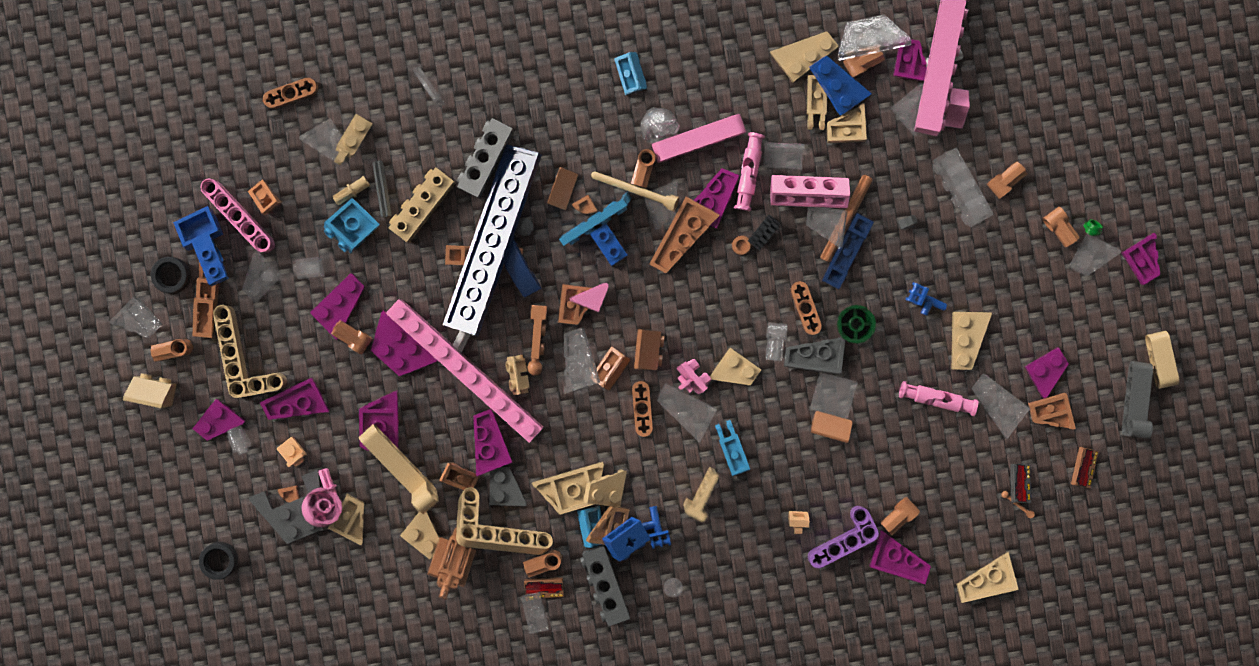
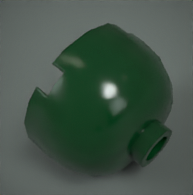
M853 305L841 311L836 325L838 333L844 340L857 344L867 341L873 335L876 321L873 313L866 307Z

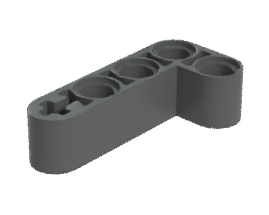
M1131 361L1129 364L1122 421V434L1125 436L1149 439L1152 435V422L1147 421L1153 375L1152 363Z

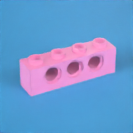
M772 175L770 186L771 205L848 208L850 198L849 178Z

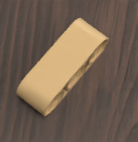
M1161 331L1146 335V346L1150 363L1153 365V377L1157 388L1162 389L1178 385L1179 376L1168 332Z

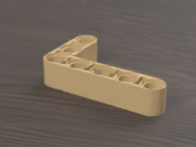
M228 305L217 306L214 309L213 316L229 394L234 398H241L284 389L287 385V378L282 373L248 378L235 311ZM223 309H226L228 311V316L226 319H223L221 317V311ZM228 327L232 331L229 338L224 334L225 329ZM231 346L235 348V355L233 357L228 354V349ZM234 365L238 366L239 373L237 375H234L232 373V367ZM276 376L281 380L278 387L273 384V379ZM256 380L260 381L262 384V387L259 391L256 390L254 387V383ZM237 384L243 387L241 394H238L235 390Z
M373 424L359 436L364 446L412 494V503L420 513L424 515L438 502V491L435 486L376 425Z
M466 488L459 497L456 540L459 545L543 555L551 547L553 539L551 535L545 532L478 525L479 493L475 488ZM465 496H469L472 501H467ZM464 514H468L472 520L466 519ZM463 532L468 533L471 538H466ZM482 535H487L489 540L483 539ZM501 537H506L508 542L502 541ZM520 539H524L527 545L522 544ZM539 541H543L546 547L541 546Z

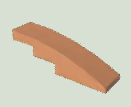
M200 262L196 298H194L192 336L212 338L215 325L213 312L217 307L219 283L212 287L208 284Z

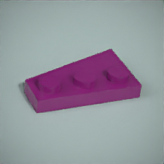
M723 168L706 185L707 187L699 196L694 199V201L720 214L710 225L716 229L719 227L740 178V175Z
M350 273L310 312L311 315L331 334L339 320L347 323L365 286L353 273Z
M313 377L260 402L268 420L330 411Z
M492 409L474 415L477 477L513 462Z
M880 530L870 567L926 584L931 566Z

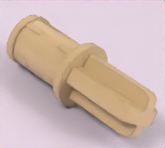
M362 176V178L350 185L347 184L346 188L333 195V199L337 205H341L353 196L357 197L356 194L369 187L370 184Z

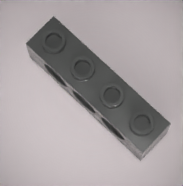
M605 545L583 551V557L580 558L583 568H587L590 574L587 575L590 587L594 586L596 593L593 596L596 604L601 605L602 611H600L603 623L607 622L609 627L630 619L628 608ZM600 563L604 569L601 572H595L593 565ZM602 581H606L610 584V587L607 590H602L599 584ZM613 599L616 602V606L608 608L605 604L606 601Z

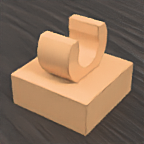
M789 511V526L793 527L794 534H802L803 527L809 528L808 512Z

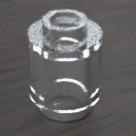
M241 425L227 431V438L233 453L238 452V455H242L250 451L251 442L246 430Z

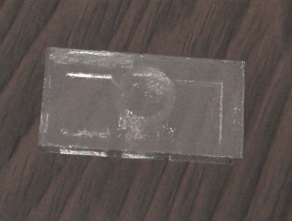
M537 592L521 596L529 633L548 630L549 627L541 593Z

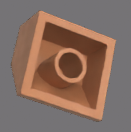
M638 330L634 368L657 370L658 366L662 365V355H659V348L664 346V336H661V332Z

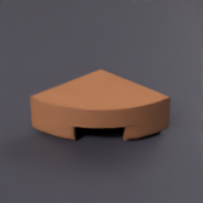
M589 195L572 204L577 211L583 214L598 212Z
M297 485L278 489L279 495L288 503L300 498Z

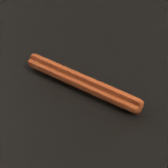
M867 175L861 177L849 200L848 208H845L820 256L822 260L831 262L872 183L871 177Z

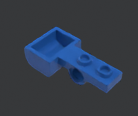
M207 206L173 222L182 246L188 251L195 250L208 284L212 287L229 279L222 263L223 257L213 240L223 235L213 210Z

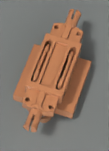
M457 528L454 529L449 540L442 537L439 538L427 575L438 578L437 585L441 588L439 598L443 597L444 600L447 599L449 589H456L457 585L465 586L476 552L471 547H463L458 544L456 540ZM463 532L466 538H471L468 533Z

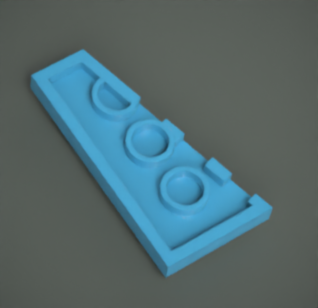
M627 192L622 195L623 197L620 201L610 203L603 209V212L595 213L587 219V222L580 223L562 235L559 240L563 246L567 243L570 245L574 244L580 239L578 236L583 233L585 235L590 234L595 230L594 226L601 223V225H604L611 220V215L615 213L619 215L626 211V206L632 199Z

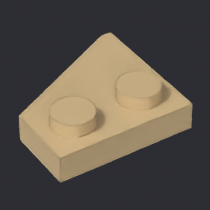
M729 348L709 377L711 380L751 385L761 369Z
M618 470V473L606 475L599 480L588 482L584 502L620 507L627 471Z

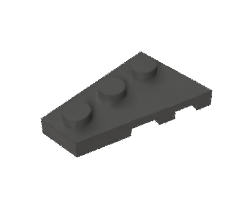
M839 337L786 347L783 367L840 375L842 373L845 340Z

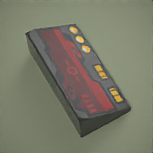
M1011 464V503H1031L1030 465Z

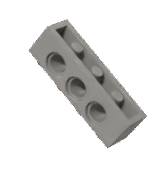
M493 118L490 122L487 121L482 130L485 133L482 139H477L474 145L476 150L473 156L470 155L465 163L467 168L464 173H460L456 182L459 189L479 199L506 144H508L514 132L513 128ZM496 136L498 138L497 143L489 145V137ZM482 153L489 154V159L485 163L479 161V156ZM474 170L480 171V177L477 180H472L470 177L471 172Z

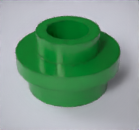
M1089 219L1083 225L1085 232L1090 236H1099L1102 233L1103 226L1094 219Z

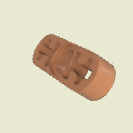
M304 78L267 91L263 96V103L271 109H276L315 95L318 91V85L313 79ZM307 82L313 85L310 92L306 89L301 90L302 95H300V91L296 87L299 85V88H305ZM289 88H293L296 92L295 96L291 99H288L285 95L286 90ZM279 92H281V96L284 99L283 102L280 98L274 100L275 104L268 102V100H270L271 95L274 97H279Z
M801 281L796 282L791 286L790 291L802 326L807 334L815 335L820 332L822 326L807 284ZM797 285L804 287L805 290L802 291L803 297L808 296V300H802L798 303L797 299H801L799 293L794 291L797 289ZM803 303L811 305L810 313H802L801 305ZM813 313L815 318H811L813 323H817L814 332L812 329L807 328L810 325L809 320L804 321L803 318L809 317Z
M638 381L632 387L635 430L638 435L646 437L651 434L653 429L650 390L646 382ZM639 384L646 388V391L643 392V398L648 397V401L639 400L636 402L635 398H640L639 392L635 391ZM640 403L646 404L648 406L647 413L639 414L637 406ZM649 416V420L645 419V424L650 428L646 430V433H642V430L638 429L642 425V421H637V417Z

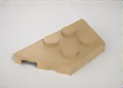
M604 463L592 464L532 482V484L559 514L594 505L584 502L586 486L588 482L599 480L602 477Z

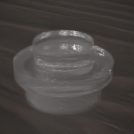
M669 578L664 583L666 595L677 597L681 594L683 586L679 579Z

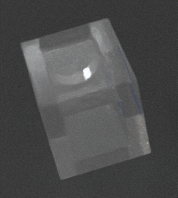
M322 258L296 259L293 270L294 275L298 279L324 277Z

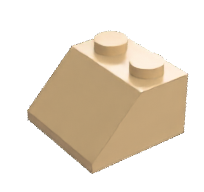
M141 373L140 376L133 377L123 400L158 408L171 407L177 384L171 383V379L160 377L159 380L152 379V375Z

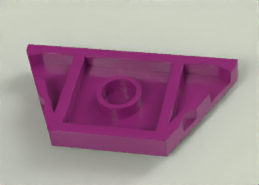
M385 311L381 312L371 351L398 376L438 361L392 320Z
M393 391L359 408V436L374 424L399 449L398 391ZM360 441V447L369 451Z

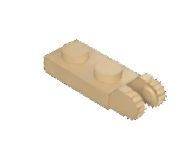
M808 75L807 128L812 130L814 125L813 115H820L819 129L824 130L825 115L827 114V95L816 77Z

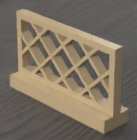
M709 467L693 501L686 498L683 504L687 514L703 522L707 516L704 504L719 476L714 468Z

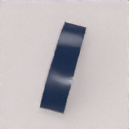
M858 213L855 215L824 274L823 282L838 290L840 289L856 254L874 223L873 221Z
M514 235L504 265L513 282L524 298L542 288L534 272L530 271L515 241L516 237Z

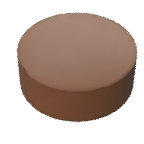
M745 236L736 237L732 242L733 251L738 255L747 254L751 249V244L748 242L749 239Z

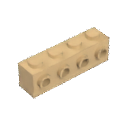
M436 167L434 170L430 169L424 177L426 179L424 183L417 185L413 191L414 196L403 203L401 206L403 210L399 215L395 214L389 222L391 224L389 229L407 243L411 242L456 184Z

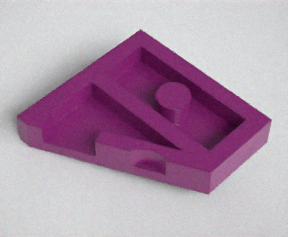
M900 38L893 77L924 82L927 63L922 53L920 41Z
M215 399L192 429L208 441L245 424L246 420L222 401Z

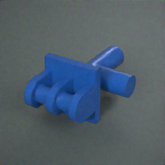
M915 282L912 283L913 288L909 290L910 295L905 300L918 306H922L923 302H925L921 314L928 316L932 306L942 311L946 309V303L927 295L929 288Z
M657 506L649 507L652 521L644 522L642 525L645 530L654 528L655 533L649 534L652 549H655L656 546L663 547L665 544L670 546L668 530L662 531Z

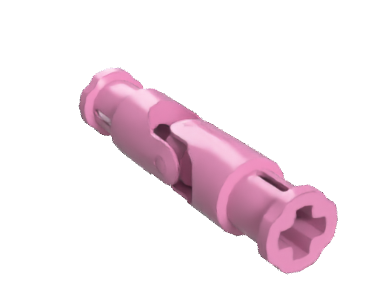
M748 133L749 142L744 153L742 175L737 190L739 195L737 205L734 206L735 209L751 211L752 209L750 204L751 198L755 193L756 177L762 156V151L760 150L762 140L765 139L763 134ZM751 161L754 162V168L748 166Z
M904 381L899 391V398L907 397L914 399L915 402L955 412L970 413L971 416H975L978 408V400L976 399L969 400L961 395L921 385L917 387L909 385ZM945 398L948 403H944L943 399Z

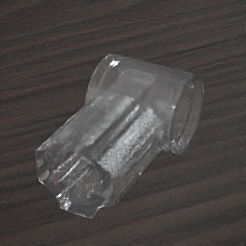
M768 322L765 359L782 361L783 346L787 336V324Z

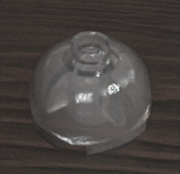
M651 108L641 120L640 131L645 142L647 140L648 144H654L667 139L665 136L671 133L674 136L678 132L680 125L674 114L668 109Z

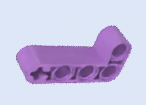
M862 506L853 507L850 511V516L855 528L809 551L808 561L813 567H824L878 538V529L867 509ZM860 510L864 511V518L857 520L855 517L856 513ZM872 528L873 534L870 537H865V529ZM849 537H856L854 545H847ZM833 545L839 546V551L836 554L830 553V548ZM823 550H825V552L829 556L828 558L824 555ZM818 554L819 556H821L819 558V562H816V560H814V555Z

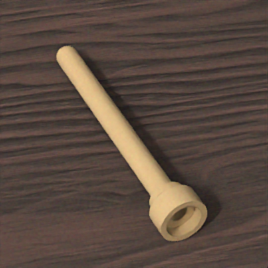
M598 172L591 174V177L595 180L662 203L670 211L674 212L679 202V197L663 196Z

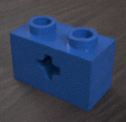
M606 223L590 233L611 266H614L628 256Z
M631 517L603 537L602 540L611 556L618 561L629 558L635 550L644 547L646 542L650 540V537L641 521Z

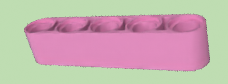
M736 114L652 144V148L657 162L661 163L746 133V129L741 115Z
M205 179L201 183L202 193L257 251L269 253L274 249L275 243L272 237L221 183L213 179ZM214 183L215 190L209 193L208 186ZM227 197L228 205L222 207L221 200ZM237 211H240L242 214L239 221L234 219V214ZM250 225L255 227L252 235L247 233V228ZM263 239L268 241V246L265 249H262L260 246V242Z

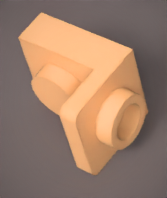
M293 436L276 448L287 461L286 465L288 467L293 465L297 467L305 461L303 457L307 453Z

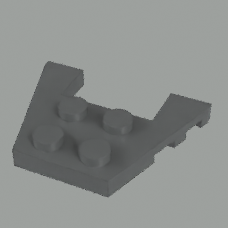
M319 469L302 476L308 493L314 489L321 488ZM266 491L249 497V501L286 544L324 529V527L310 525L305 520L302 514V503L306 496L273 509Z

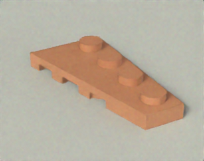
M686 196L655 252L650 265L667 273L720 214Z

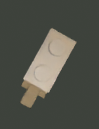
M355 114L336 146L335 150L339 153L335 158V163L341 165L346 157L351 159L371 128V122Z

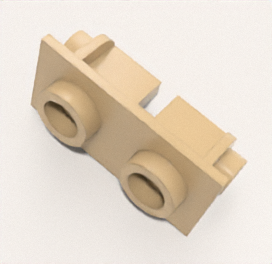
M523 355L507 357L506 370L510 375V391L513 395L529 393L528 375L521 376L520 374L521 372H527L525 358H523Z

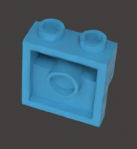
M351 198L325 221L324 232L330 239L334 237L339 242L338 246L342 251L352 253L365 242V239L380 224Z

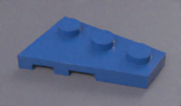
M827 55L809 67L839 115H843L872 94Z

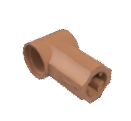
M877 45L861 54H855L847 58L843 63L850 76L855 78L885 59Z
M645 149L639 153L631 184L647 188L655 162L653 151ZM644 153H649L652 156V161L648 164L643 163L641 160V156Z
M1017 161L1002 174L995 176L987 185L997 198L1000 199L1012 189V186L1027 175L1026 169Z
M1057 207L1043 217L1045 225L1049 230L1054 231L1064 247H1068L1080 238L1069 223L1068 215L1061 207Z
M342 320L336 323L331 332L332 335L348 344V347L361 355L373 339L363 331L354 329Z
M176 339L152 345L150 351L154 362L179 356H187L192 352L193 345L188 339ZM180 343L184 344L183 352H180L178 349Z
M905 497L897 503L894 510L880 523L893 535L906 522L912 521L920 513V510L908 497Z
M551 550L546 554L524 561V569L528 577H532L549 570H556L561 565L563 558L559 551ZM548 557H557L558 563L551 564Z

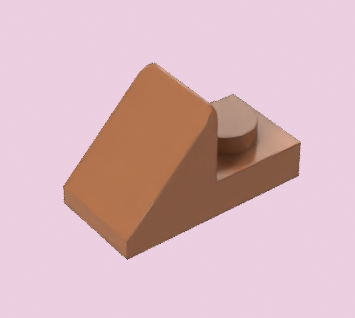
M263 179L248 191L263 215H268L282 203Z
M453 462L447 464L440 481L465 490L469 487L474 488L479 476L476 477V473L461 468Z

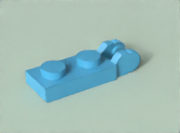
M728 420L726 425L731 436L724 438L721 426L717 424L715 427L732 476L749 471L750 467L739 437L734 431L731 420Z

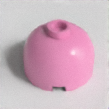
M328 488L312 490L302 503V514L305 520L310 525L316 527H326L338 520L342 512L341 500L335 492L328 491Z

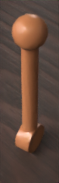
M1003 491L1001 496L1011 501L1009 493ZM1013 503L1024 511L1028 518L1035 516L1033 511L1027 510L1020 503Z

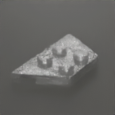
M884 14L850 21L845 26L838 51V61L909 46L912 40Z

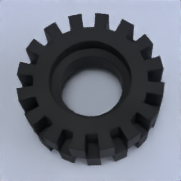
M768 215L748 242L760 251L781 223L771 215Z

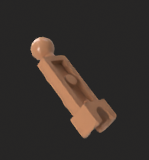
M532 305L531 319H534L532 361L529 362L527 370L531 375H538L542 372V364L539 362L540 355H544V344L541 343V338L546 333V324H543V320H547V306Z

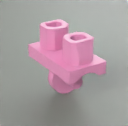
M695 359L687 363L685 361L676 368L681 374L678 380L682 383L678 388L680 390L686 388L689 393L694 390L699 395L707 389L706 386L710 383L711 378L706 373L699 377L694 371L700 366Z

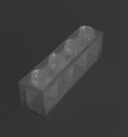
M957 148L932 160L935 172L938 175L940 174L944 180L942 184L945 190L950 191L953 196L951 200L956 208L959 207L962 212L961 218L965 225L968 224L969 227L974 226L994 215Z

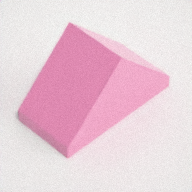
M952 88L951 94H948L947 97L949 107L944 116L946 120L945 126L962 129L970 107L969 91Z
M603 283L569 299L575 304L599 312L609 286L607 283Z

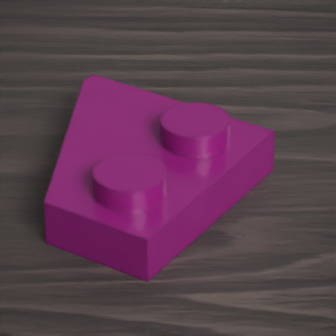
M1155 233L1150 234L1122 252L1141 285L1160 275V267L1157 262L1159 258L1158 250L1156 251L1155 242L1157 237Z
M1057 347L1024 366L1042 398L1048 397L1067 368L1068 362L1060 348Z

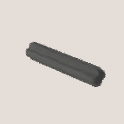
M375 161L372 165L380 214L383 218L390 217L392 214L384 165L382 161Z

